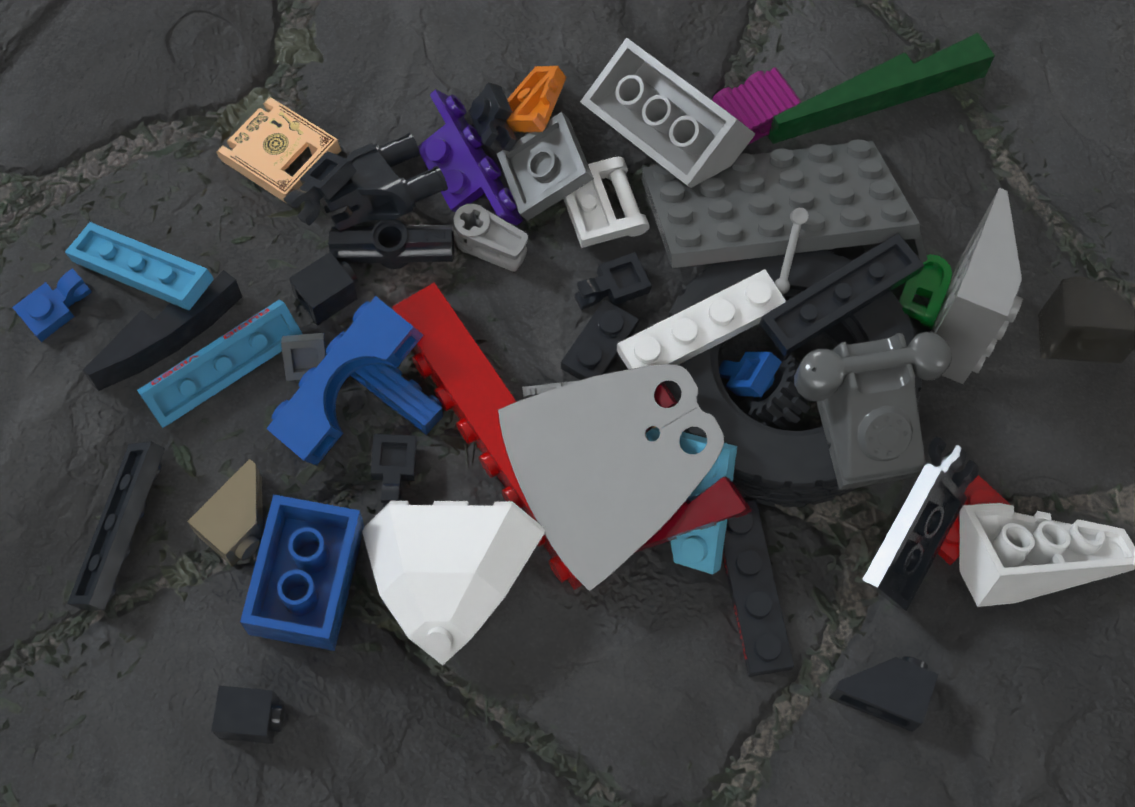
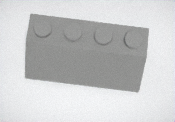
M628 38L624 40L580 101L690 188L731 167L755 135L753 131Z

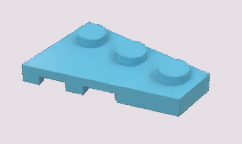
M657 427L651 429L653 441H656L660 436V430ZM682 432L679 443L684 452L697 454L705 448L707 438ZM724 443L722 451L713 467L688 497L690 502L724 476L730 478L733 482L737 446ZM727 520L718 522L715 526L703 530L697 529L677 536V539L671 540L674 563L709 574L718 572L721 568Z

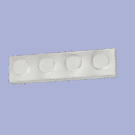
M764 269L617 343V352L628 369L651 365H679L759 324L763 315L785 303L786 300Z

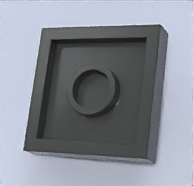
M562 112L548 121L543 132H530L520 138L510 152L502 150L497 153L519 214L527 221L594 179L569 118Z

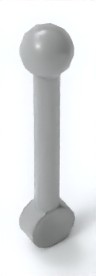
M796 208L790 214L793 226L780 278L774 282L782 295L786 294L790 289L788 276L801 225L808 220L809 215L804 208Z

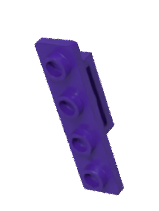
M435 89L430 93V97L446 124L422 142L418 148L428 170L435 166L441 169L448 186V190L441 191L450 210L456 212L461 206L473 203L485 193L497 216L517 226L523 219L517 210L512 193L503 186L499 179L502 173L498 165L492 158L486 156L481 147L483 142L477 130L466 121L464 115L467 112L464 105L455 95L451 94L448 96Z

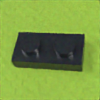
M604 299L561 361L560 369L579 380L606 374L619 355L617 343L631 337L638 327L639 319Z

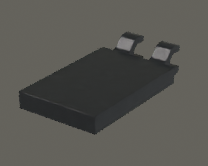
M935 437L928 448L931 464H925L863 578V581L891 604L907 611L967 499L964 494L966 488L977 477L979 467L974 461L969 460L964 470L955 472L964 463L966 452L961 446L956 445L953 452H948L942 458L941 454L946 447V443L939 437Z

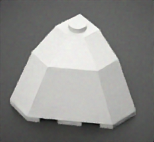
M390 501L364 527L362 533L380 597L406 636L443 665L472 639L502 602L544 535L545 530L543 526L514 502L495 501L493 506H469L468 501H434L433 505H409L408 501Z

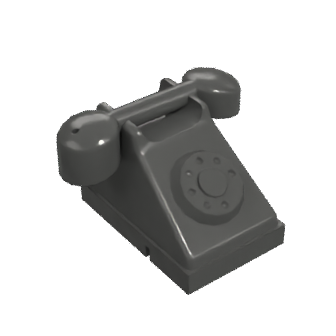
M923 332L916 335L908 346L906 345L904 335L901 333H896L890 338L847 345L846 342H841L832 351L817 349L808 353L802 359L794 376V384L798 393L804 398L817 401L827 444H831L829 452L839 490L919 477L926 464L915 389V376L923 380L932 381L940 378L950 366L952 360L951 349L941 336L935 333Z

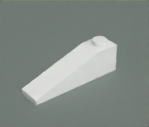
M1002 503L963 505L960 510L959 572L977 607L1014 604L1135 570V546L1125 529L1079 519L1074 524L1052 520L1050 513L1037 511L1034 516L1014 512V506Z

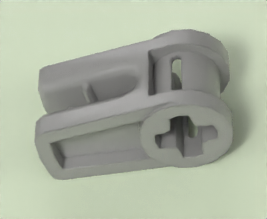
M466 204L455 212L453 218L455 229L454 241L458 249L512 272L518 270L527 254L526 244L528 242V235L477 204Z

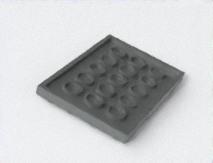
M852 140L846 144L829 146L816 144L810 148L795 150L776 149L769 153L752 155L741 153L731 167L692 188L680 181L659 163L651 167H642V182L671 268L785 255L793 226L790 214L796 208L806 209L809 216L807 222L801 225L795 253L883 243L898 233L904 240L919 238L920 223L873 140Z

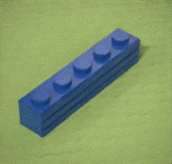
M373 364L362 367L350 375L425 435L443 417L441 402L433 395L428 397L421 392L422 388L412 379L407 381L402 377V372L396 367Z

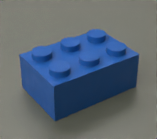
M273 495L240 620L248 635L335 651L361 544L362 531L365 527L360 510Z

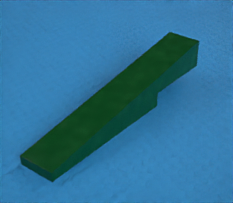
M978 33L914 64L904 52L775 115L768 137L775 144L984 78L995 55Z

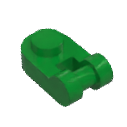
M929 254L927 255L928 260L923 262L924 267L921 273L905 282L898 301L903 306L904 314L907 313L910 318L920 321L919 326L931 330L950 285L952 270L945 259ZM918 294L930 299L928 305L924 306L912 301L914 295Z

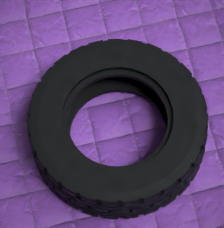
M828 250L794 253L788 276L790 289L782 296L788 301L852 261L844 256L835 255L834 252ZM785 255L720 262L709 265L703 269L701 276L696 275L683 289V295L677 297L668 314V318L764 269L773 282L780 278ZM890 291L825 331L822 335L837 347L841 342H846L847 345L882 340L890 338L896 333H901L904 335L906 345L908 346L915 337L916 332L908 314H904L903 306ZM730 339L677 365L685 368L692 376L698 387V407L703 412L714 416L723 432L724 443L737 446L733 484L744 499L756 500L757 504L773 507L775 504H782V507H804L808 503L816 505L831 501L836 495L842 497L856 489L839 490L829 452L831 444H827L823 426L804 431H787L772 428L746 415L732 401L723 386L718 368V354ZM915 376V389L918 404L920 399V395L918 394V392L920 393L922 389V379ZM664 381L674 398L679 402L682 393L680 386L673 381ZM689 427L683 431L707 438L706 433L699 427Z

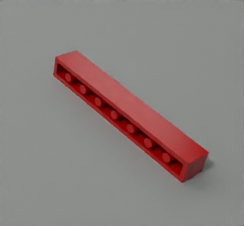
M434 282L392 306V310L424 335L412 349L415 353L412 360L422 377L430 376L436 384L437 388L434 389V393L441 402L442 407L446 411L452 408L460 420L456 422V425L464 440L468 444L475 442L482 455L479 456V460L486 473L491 478L497 475L504 485L505 489L501 492L505 501L514 502L537 521L513 471L500 426L498 410L517 401ZM544 534L537 547L544 545L552 558L548 562L560 582L567 580L574 590L582 586L583 584L567 568Z

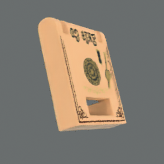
M269 97L264 102V107L268 112L259 108L227 140L229 147L233 150L231 151L222 146L217 151V155L225 164L285 202L284 198L291 191L299 189L303 185L300 178L327 151L338 155L341 148L338 139ZM309 146L312 156L292 177L284 172Z

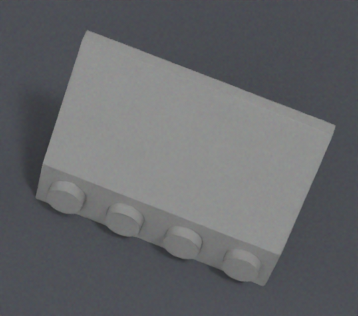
M1001 188L998 189L955 267L941 309L930 333L941 336L951 349L952 360L942 376L964 384L972 371L977 374L979 373L986 357H990L997 340H1001L1004 336L1009 322L1013 323L1023 301V298L1016 296L1022 276L1008 191Z

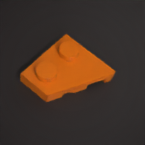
M535 66L507 99L512 109V114L507 119V123L513 132L544 131L567 78L559 66Z

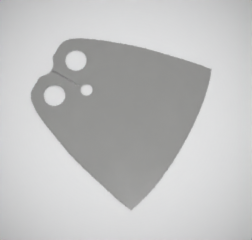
M651 365L594 376L537 394L498 410L502 436L510 463L534 517L543 526L545 536L560 559L589 591L620 567L673 516L708 474L722 451L724 445L723 432L714 416L703 412L698 407V387L690 373L681 366ZM664 381L676 382L682 392L679 402L670 408L659 406L654 398L657 386ZM651 426H655L660 430V436L656 441H648L645 437L646 430ZM689 427H699L706 433L707 444L700 453L688 454L681 449L679 443L680 436Z

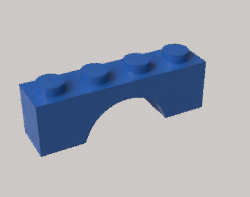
M375 296L371 302H365L357 309L353 316V324L344 335L340 334L330 342L326 349L327 355L317 367L309 369L299 381L300 388L290 400H285L275 409L271 417L273 421L266 429L302 460L317 466L343 434L336 416V399L344 381L353 372L368 365L383 364L397 368L424 335Z

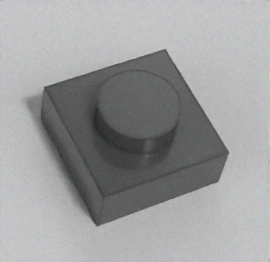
M324 333L282 336L281 346L286 381L300 380L309 369L317 367L327 355Z

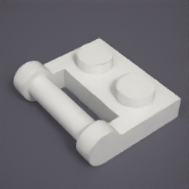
M613 157L588 164L594 179L563 198L581 248L626 235L631 237L639 236L650 228L646 215L640 213L626 176L628 168L623 157ZM607 178L612 181L625 218L616 220L601 179Z

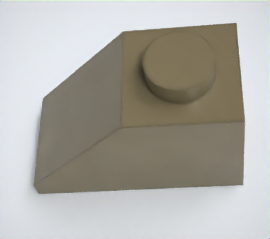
M250 459L187 521L194 533L232 567L239 560L244 561L257 550L260 544L259 539L263 536L262 477L256 464Z

